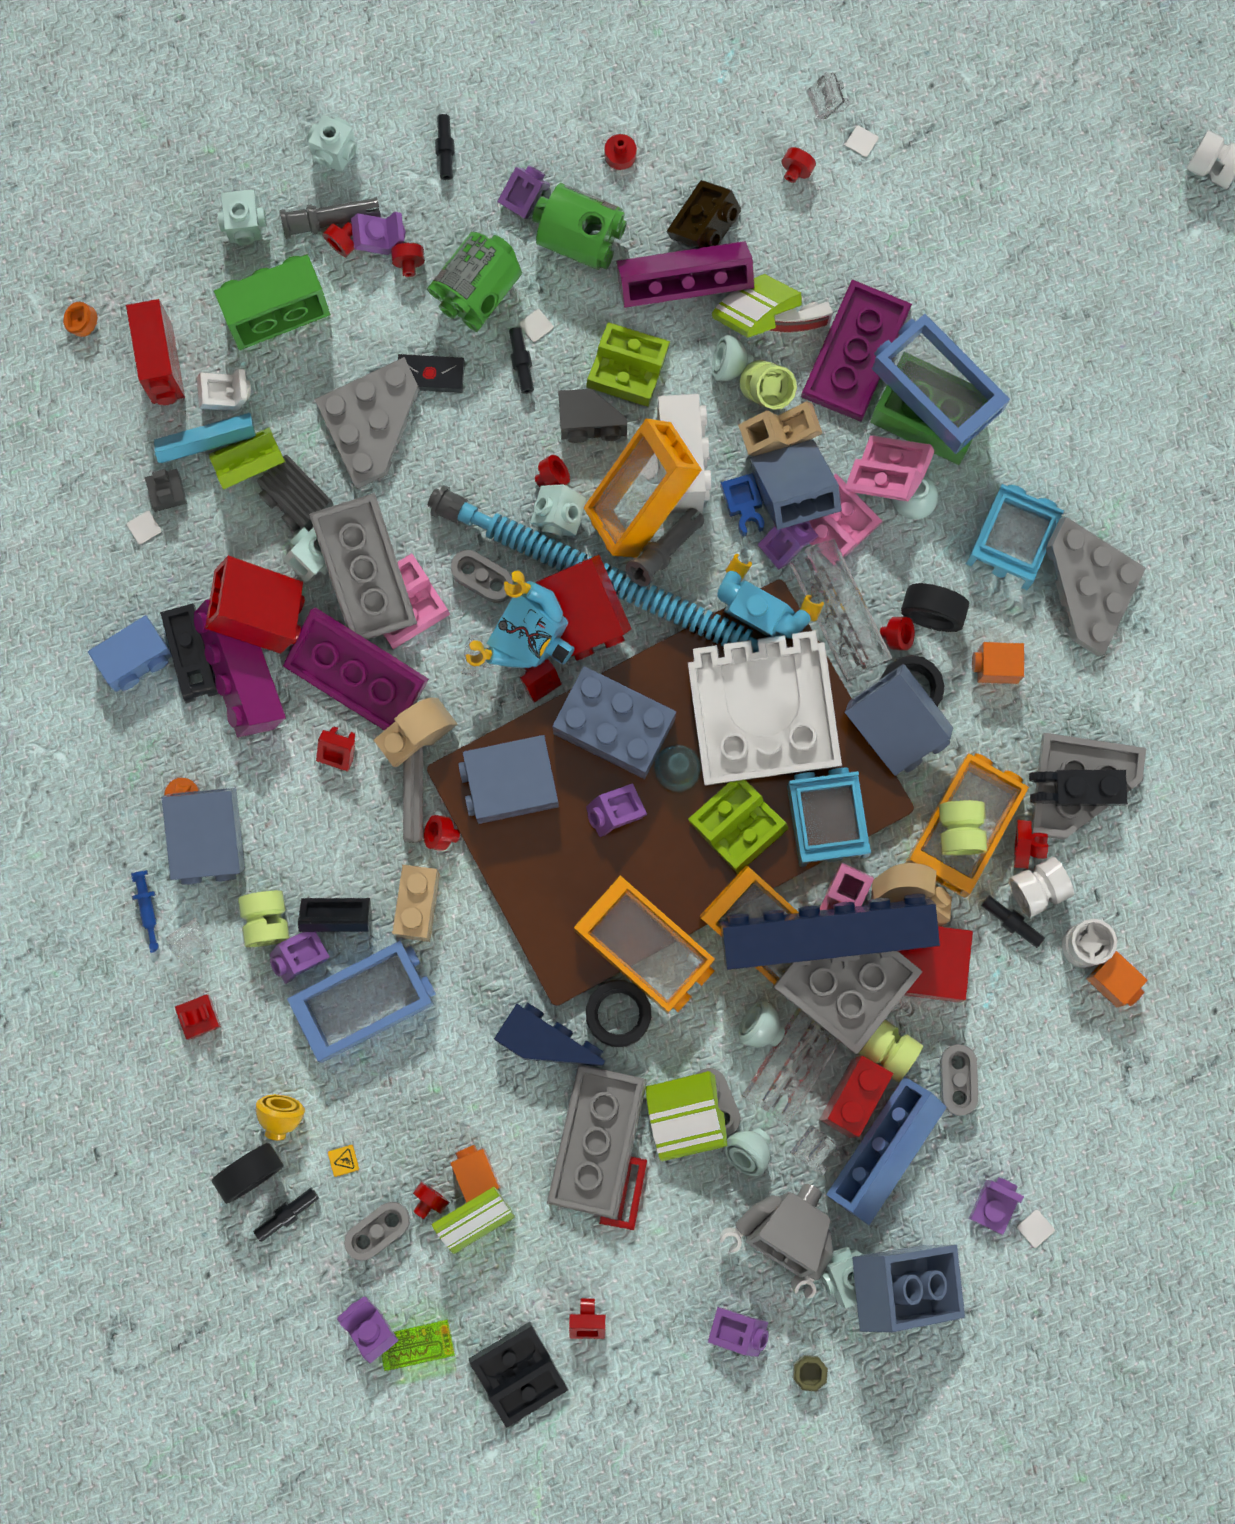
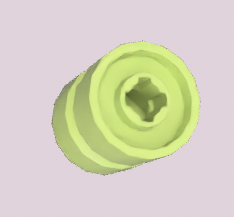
M756 360L745 367L740 377V389L743 395L748 400L773 410L782 409L790 404L795 397L797 390L796 379L793 373L783 366L765 360Z
M973 800L941 803L939 805L940 821L942 826L947 828L946 831L940 834L941 854L961 856L986 853L987 835L985 831L979 828V826L984 824V819H986L985 803Z
M263 891L238 898L240 917L247 921L242 927L245 947L274 945L290 938L288 922L281 917V914L286 911L283 891Z
M884 1020L857 1055H862L876 1064H881L883 1068L894 1073L891 1078L899 1083L916 1061L923 1045L907 1034L904 1036L898 1035L899 1028Z

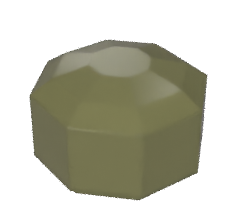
M803 1355L793 1364L792 1378L802 1390L816 1392L827 1383L828 1368L818 1356Z

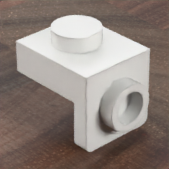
M238 368L233 375L200 372L197 376L199 409L238 411L250 398L251 385L250 381L246 380L245 369Z

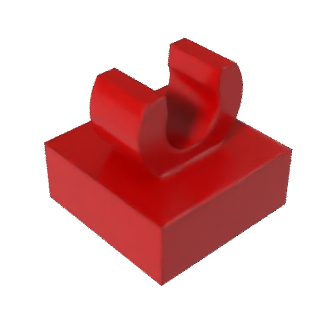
M549 659L536 667L524 668L526 674L520 677L528 696L534 703L562 685L557 671Z
M334 726L330 731L323 730L318 739L316 761L348 772L353 763L355 733L351 732L347 738L338 735V727Z
M1017 820L1014 868L1028 869L1030 856L1038 859L1047 858L1048 834H1032L1031 821Z
M209 994L175 1006L186 1040L221 1028Z
M581 1298L580 1314H569L570 1339H605L606 1315L595 1314V1299Z

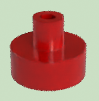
M616 134L606 141L604 157L610 167L624 170L634 164L637 147L631 137L625 134Z
M796 147L789 148L781 161L783 167L787 170L784 178L791 183H795L798 177L809 178L816 166L815 159L809 153Z
M347 222L342 228L331 224L323 232L322 235L326 242L341 256L346 258L354 250V242L351 239L353 237L351 223Z
M402 243L395 245L391 249L392 264L395 267L402 268L403 276L405 277L415 276V268L425 263L424 248L419 244Z
M550 455L539 462V474L535 476V482L539 487L545 485H567L570 482L568 468L558 456Z
M892 617L887 627L880 628L879 636L881 640L887 641L891 650L907 651L914 642V624L909 617Z
M433 815L429 818L424 830V842L427 848L444 851L451 842H458L460 832L458 829H454L453 822L449 817Z
M422 1181L413 1192L420 1199L413 1212L422 1219L426 1218L431 1209L442 1214L450 1203L440 1193Z

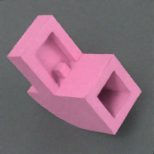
M841 862L830 882L826 895L820 905V910L834 909L833 905L841 902H854L855 907L862 906L874 877Z

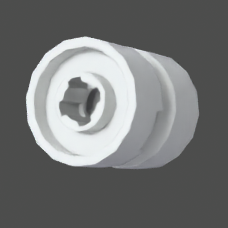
M1207 130L1186 169L1201 177L1207 174L1210 175L1211 182L1227 190L1235 178V143L1232 142L1226 145L1224 144V137Z
M1055 857L1035 865L1033 873L1025 870L1009 878L1012 894L1021 910L1029 918L1047 910L1048 902L1057 905L1074 896L1071 880L1062 864Z
M1089 919L1076 924L1067 930L1063 936L1061 946L1063 955L1069 963L1080 968H1089L1102 964L1109 960L1116 951L1117 937L1115 931L1109 924L1098 919Z

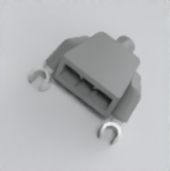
M803 1184L798 1195L791 1192L781 1196L771 1195L753 1205L735 1223V1229L725 1228L720 1234V1243L728 1236L736 1237L737 1241L729 1248V1251L737 1252L741 1247V1237L748 1236L745 1241L747 1244L796 1274L791 1281V1287L795 1294L799 1291L801 1285L808 1284L804 1291V1296L812 1298L816 1293V1287L813 1282L821 1278V1275L833 1258L832 1238L829 1230L830 1217L816 1208L822 1192L813 1185Z

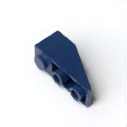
M528 1002L524 1008L519 1004L515 1005L494 1038L496 1042L524 1060L601 1067L606 1062L600 1057L603 1053L601 1049L588 1041L580 1045L571 1039L573 1031L557 1021L554 1026L542 1020L544 1013Z

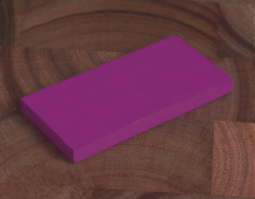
M852 279L805 384L801 398L862 422L880 380V377L872 370L876 358L874 353L885 341L889 340L892 343L899 337L898 332L903 327L912 304Z
M316 607L310 610L300 630L298 640L293 644L283 664V667L382 730H386L395 722L394 718L417 703L429 678Z

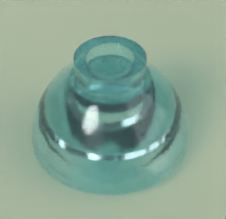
M676 744L666 747L658 754L654 763V774L657 781L669 791L683 792L689 790L698 782L701 776L702 766L698 755L694 750L685 745Z

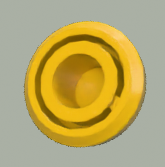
M266 1095L256 1102L257 1119L259 1124L265 1129V1136L271 1140H284L286 1134L293 1131L300 1124L305 1113L304 1106L298 1100L285 1095Z

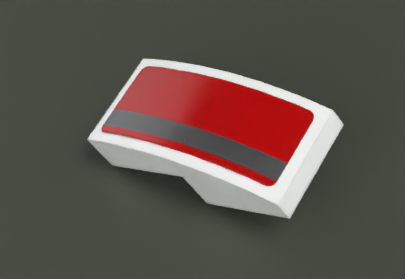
M828 301L821 304L812 302L803 306L799 312H797L796 308L775 315L776 328L768 331L796 333L829 326L833 311Z

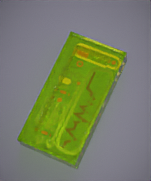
M449 1319L393 1331L399 1341L381 1354L385 1372L455 1356Z

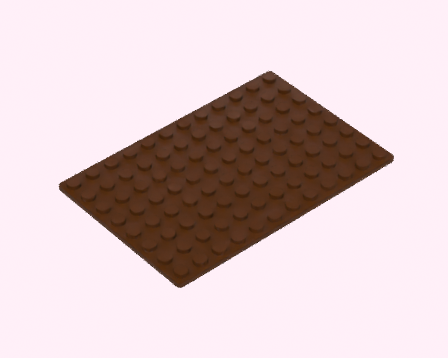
M778 579L760 588L788 604L795 613L800 610L783 580ZM725 608L713 613L711 619H713L716 614L721 615L720 623L722 622L724 617L729 619L727 625L728 627L732 621L736 622L737 626L735 630H737L740 625L745 626L743 632L744 634L746 633L748 628L753 630L751 637L758 640L761 638H768L764 634L758 632L757 630L751 628L750 626L725 613ZM808 624L801 632H808L813 630ZM689 626L687 629L681 630L600 673L676 711L675 721L645 779L553 734L552 726L571 689L440 758L427 767V772L549 1000L555 1006L562 1005L620 973L619 970L574 931L576 924L620 875L687 935L708 925L701 919L700 915L737 875L688 820L729 783L704 785L688 662H694V648L714 645L718 647L719 658L725 657L724 647L721 646L723 639L721 638L718 644L713 642L715 635H713L711 640L705 638L707 631H705L703 636L697 635L699 628L693 633L689 631ZM786 638L787 646L793 647L792 638ZM828 656L827 662L842 766L746 780L762 796L764 802L787 823L789 828L748 865L773 889L824 862H809L807 866L799 867L787 790L789 781L795 780L794 775L814 772L815 777L829 775V770L836 768H849V772L858 771L868 837L910 815L914 810V806L897 776H894L846 715L845 710L852 698ZM544 735L559 807L478 824L476 815L469 816L465 796L471 795L469 782L462 783L458 763L465 762L463 752ZM633 783L647 815L642 819L615 828L607 835L600 837L596 829L589 822L586 806L601 794ZM851 786L800 793L809 846L859 839ZM752 883L723 916L765 893ZM625 895L591 932L629 967L677 942Z

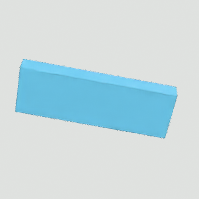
M251 413L154 439L156 458L158 463H164L253 438L256 436Z

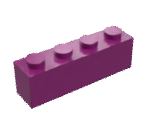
M746 241L616 261L619 291L624 308L755 288L753 259Z
M210 599L205 600L193 613L194 626L196 631L202 636L205 645V657L207 662L212 665L215 673L216 688L218 693L223 696L227 707V720L230 726L234 728L237 738L274 730L286 719L261 647L205 629Z

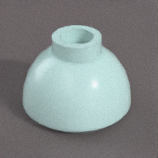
M725 335L719 340L712 359V374L715 380L718 381L733 380L742 374L748 364L754 361V357L752 354L747 353L745 346L740 340L733 336Z
M924 476L918 489L908 502L892 499V503L897 512L909 519H922L930 515L936 508L938 490L934 482L927 476Z
M766 1000L757 1002L749 1009L738 1031L739 1041L752 1047H762L768 1044L775 1047L781 1042L785 1034V1029L780 1026V1017L776 1009Z
M755 1128L753 1131L737 1132L727 1139L728 1146L724 1147L725 1154L730 1163L740 1172L749 1176H761L767 1169L770 1161L768 1145L771 1143V1139L765 1131L759 1128Z

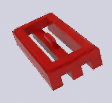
M630 1158L617 1220L601 1216L599 1224L634 1230L646 1170V1159ZM632 1164L639 1165L629 1220L627 1222L622 1221L631 1167Z

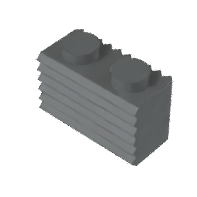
M286 454L283 456L284 463L268 469L262 477L258 478L257 482L262 490L259 496L271 509L277 506L284 512L281 518L292 531L302 530L304 527L310 531L313 528L309 513L332 507L334 504Z

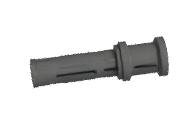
M377 197L317 209L315 205L312 206L310 204L307 205L306 209L291 212H286L285 209L280 210L285 239H291V235L311 232L313 235L318 234V232H321L320 228L329 227L331 224L351 223V218L357 213L381 218Z
M689 508L657 542L646 544L643 547L642 554L638 558L631 559L626 564V573L634 583L640 586H648L653 581V575L658 570H663L669 565L670 556L704 524V517L701 513L693 521L691 519L698 510Z

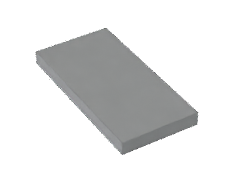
M375 493L309 513L346 627L368 640L417 624Z
M578 1064L547 1204L617 1220L647 1079Z

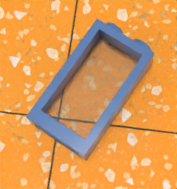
M924 314L917 321L913 318L910 319L899 330L900 336L892 343L887 340L874 353L876 358L872 370L957 454L1005 410L1010 398Z
M400 940L287 998L318 1062L324 1063L434 1005L431 997L436 995V992L427 976L420 977L415 966L421 963L412 945L405 948Z

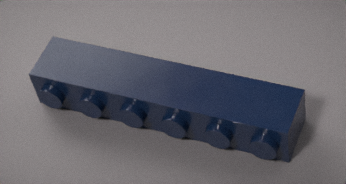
M912 894L904 896V901L890 903L889 898H876L869 900V905L855 907L854 902H841L834 904V909L820 910L819 906H805L798 908L799 913L784 914V910H770L763 912V917L749 918V914L728 916V921L720 922L725 966L727 970L940 946L936 904L930 898L926 899L924 894Z

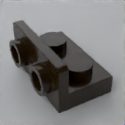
M700 180L666 232L672 240L693 246L696 249L720 245L731 225L736 222L741 212V207L731 189Z

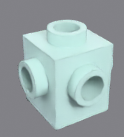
M323 114L319 123L313 124L308 133L307 141L313 160L342 173L348 161L353 158L357 148L350 124L339 117L332 119Z
M254 189L221 193L223 212H218L217 214L220 232H226L230 244L249 245L254 241L263 240L262 227H267L266 213L264 207H259Z
M564 484L541 486L538 498L534 504V512L530 523L542 529V534L549 536V538L561 539V536L576 535L587 498Z
M304 527L290 541L294 547L282 559L307 583L318 571L324 575L328 572L314 527L310 531Z
M849 1247L834 1251L833 1258L827 1265L825 1273L821 1275L828 1294H834L837 1303L844 1308L857 1304L852 1257L863 1255L855 1249L850 1250Z

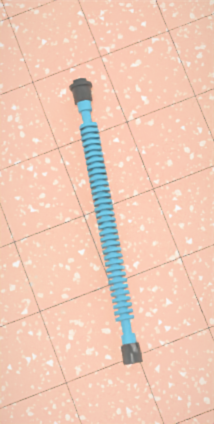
M443 485L440 490L434 489L429 498L428 507L431 508V516L436 518L441 516L456 524L458 521L469 526L475 524L487 530V538L492 539L494 537V541L501 542L504 546L509 545V548L513 550L517 548V552L523 553L525 551L526 556H532L537 561L540 559V562L543 564L548 562V566L552 568L556 565V570L561 571L587 560L588 554L583 552L580 554V551L577 549L572 551V547L568 545L564 547L562 542L556 544L555 539H549V536L544 534L541 536V533L538 531L533 533V529L529 527L525 529V525H518V522L510 521L505 516L502 518V515L496 513L491 518L478 512V507L467 503L468 499L451 492L450 487ZM604 564L616 594L619 593V599L624 600L627 596L626 602L630 604L635 599L634 605L640 607L643 603L642 609L648 611L651 606L650 613L654 615L659 609L658 617L663 618L667 613L666 620L671 622L675 617L674 624L678 626L683 620L682 628L687 629L691 624L689 631L693 633L699 628L697 635L703 636L705 631H707L705 638L711 640L713 635H715L713 642L717 644L722 638L721 646L723 647L724 644L729 642L751 640L753 653L759 652L758 640L751 637L753 630L748 628L744 634L745 626L742 625L735 630L737 623L734 621L728 627L729 619L724 617L720 623L721 615L718 614L711 619L713 612L710 610L704 616L705 608L700 606L696 612L697 604L692 603L688 608L690 601L684 599L682 604H680L682 598L676 596L672 601L673 593L668 592L666 597H664L666 590L661 588L657 593L658 587L652 585L650 590V584L648 586L637 585L633 583L629 576L626 578L627 573L621 570L618 574V568L613 567L611 569L610 564Z

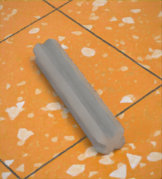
M423 746L403 762V840L408 843H418L423 839Z

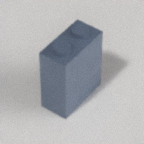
M814 439L750 457L752 473L760 497L777 530L842 511L839 484Z
M904 664L851 699L845 710L846 715L894 776L903 770L906 773L914 770L922 763L924 756L930 752L937 754L950 744L953 726Z
M544 735L463 752L465 762L458 763L462 783L469 782L471 795L465 796L469 816L476 815L478 824L559 807Z
M236 787L171 793L161 797L170 880L181 879L182 885L201 883L202 877L215 876L216 881L237 879L236 874H240L245 869Z

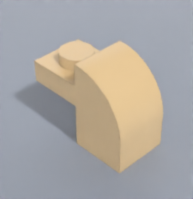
M808 401L780 415L766 410L738 425L748 455L757 456L809 441L823 434L813 404Z
M426 698L395 717V722L378 735L374 742L391 765L398 767L422 746L434 745L458 724L439 698Z
M902 863L890 867L873 880L871 899L889 898L891 903L904 901V896L924 894L926 899L930 898L936 904L938 926L942 927L950 921L952 896L944 888L935 885L936 870L918 863Z

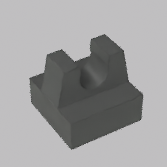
M163 469L152 472L151 476L145 477L151 505L155 512L187 504L178 469L170 471Z

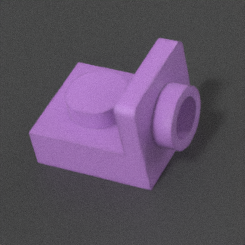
M530 165L526 169L515 167L497 202L524 219H528L542 191H548L550 184L543 180L544 173Z
M393 212L386 219L359 213L351 218L354 249L389 255L395 245L402 244L405 241L406 231L402 221V213Z
M809 521L779 530L774 526L758 543V546L779 570L785 567L804 546L813 542L818 537V534L811 527Z
M633 783L601 794L586 806L589 822L596 829L600 837L607 835L615 828L642 819L647 815Z
M302 932L278 943L270 953V964L274 973L278 977L281 976L284 983L287 984L297 975L326 962L330 956L316 932Z
M998 1177L996 1182L986 1180L969 1219L1003 1235L1017 1203H1021L1024 1196L1016 1193L1017 1185Z
M362 1297L357 1302H354L337 1317L340 1325L349 1332L363 1358L369 1363L373 1362L399 1341L382 1312L367 1297Z
M717 1307L708 1343L745 1356L758 1357L760 1351L764 1350L768 1342V1321L755 1319L722 1307Z

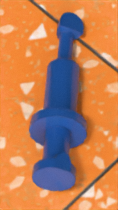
M148 870L131 873L132 882H136L138 895L132 896V900L138 901L142 926L148 931L150 953H153L159 948L154 933L157 923L151 896L156 894L155 891L148 892L145 875H148Z

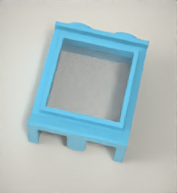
M1002 484L994 497L966 564L972 567L977 559L993 566L992 573L997 577L1004 578L1009 573L1023 579L1024 582L1021 588L1028 590L1036 578L1046 554V546L1064 510L1057 508V504L1049 499H1036L1027 495L1026 491L1019 486H1006Z
M836 768L829 770V775L815 777L814 772H806L794 775L795 780L789 781L787 790L799 867L807 866L809 862L824 860L836 862L853 856H860L861 859L868 858L871 854L858 771L849 772V768Z

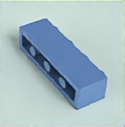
M904 1076L826 1195L842 1208L870 1225L947 1107L932 1092Z

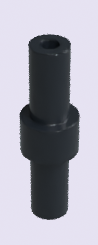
M440 114L437 116L438 138L435 140V153L439 156L440 179L450 180L453 178L452 156L455 154L454 139L451 138L450 116Z
M514 327L509 330L513 350L511 354L512 366L514 370H517L521 393L528 394L534 391L530 367L532 366L530 352L525 348L522 329Z
M989 895L981 906L1003 922L1001 926L1012 934L1016 932L1036 948L1045 939L1042 934L1024 922V916L1014 909L1010 911Z
M310 1187L291 1203L285 1202L275 1209V1215L253 1231L257 1239L263 1242L282 1226L287 1228L298 1220L297 1215L319 1199L317 1193Z

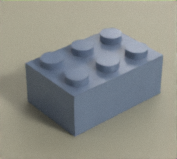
M583 666L552 728L554 735L645 779L675 721L676 711Z
M957 1244L921 1245L852 1257L860 1332H897L965 1318Z

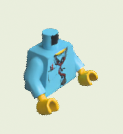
M739 554L734 555L726 568V575L718 589L719 600L727 604L724 610L725 613L767 637L785 635L788 639L792 638V634L800 633L810 621H817L824 602L815 604L811 602L812 596L806 595L800 610L795 613L785 602L748 581H742L752 566V562L749 561L747 564H744L738 560Z
M520 571L512 572V580L518 584L512 585L506 581L504 582L505 593L512 597L486 643L491 647L485 649L480 641L473 640L469 643L470 649L480 651V653L475 656L466 654L467 662L472 666H480L486 660L488 664L531 668L532 666L536 667L542 664L551 656L564 665L573 654L575 648L560 638L568 625V621L563 616V611L554 592L532 581L526 583L525 577Z

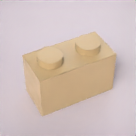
M402 865L392 931L396 938L430 942L440 873L437 869Z

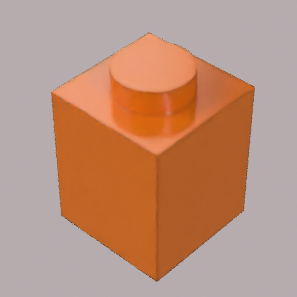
M983 642L978 652H974L972 657V671L977 673V683L1018 684L1024 678V643Z
M1117 951L1109 960L1099 964L1086 978L1116 1008L1126 1004L1129 1006L1135 1004L1145 992L1141 987L1148 981Z
M472 1145L455 1153L457 1160L450 1162L466 1203L492 1187L501 1188L485 1148L477 1151L476 1146Z

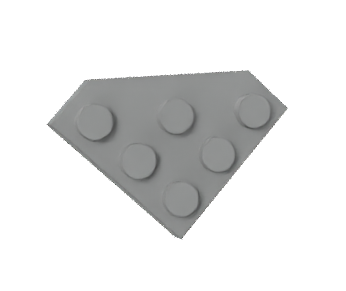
M405 357L315 399L357 489L387 476L392 464L391 459L397 444L399 445L407 425V417L413 401H416L420 391Z
M1064 517L1059 520L1046 546L1049 561L1053 560L1058 578V580H1055L1061 605L1066 607L1070 626L1067 627L1071 640L1096 656L1105 655L1146 568L1071 519Z
M1044 733L1041 738L1038 772H1055L1057 770H1126L1127 792H1129L1143 781L1146 748ZM1055 782L1036 783L1035 792L1055 793ZM1034 803L1032 834L1045 833L1048 834V838L1065 840L1109 806H1056V804Z
M898 951L793 962L773 985V988L857 1055L923 971Z

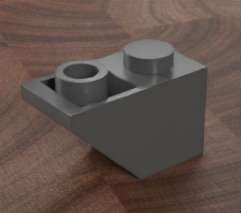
M593 389L558 391L561 440L568 439L571 443H582L587 441L588 438L601 437L604 441H615L620 439L621 436H627V418Z

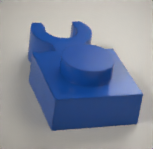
M753 473L721 482L720 488L730 517L740 515L738 525L740 534L743 537L747 536L748 531L745 524L749 521L757 524L759 532L763 531L764 519L759 513L755 512V509L762 508L763 503Z

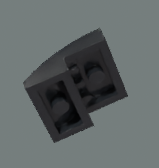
M531 1322L526 1323L469 1358L472 1369L486 1390L490 1402L506 1428L568 1391L567 1385Z

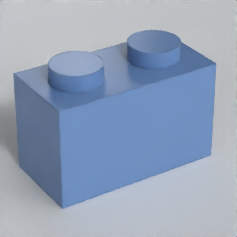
M146 615L87 651L108 685L115 692L119 690L126 691L134 687L140 681L139 678L149 671L153 673L161 670L168 664V659L172 657L169 647Z

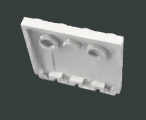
M816 630L792 634L793 647L787 648L785 635L758 639L759 652L753 653L751 640L724 644L725 657L719 658L717 645L693 649L694 662H688L704 785L842 766L826 648L824 642L818 643Z

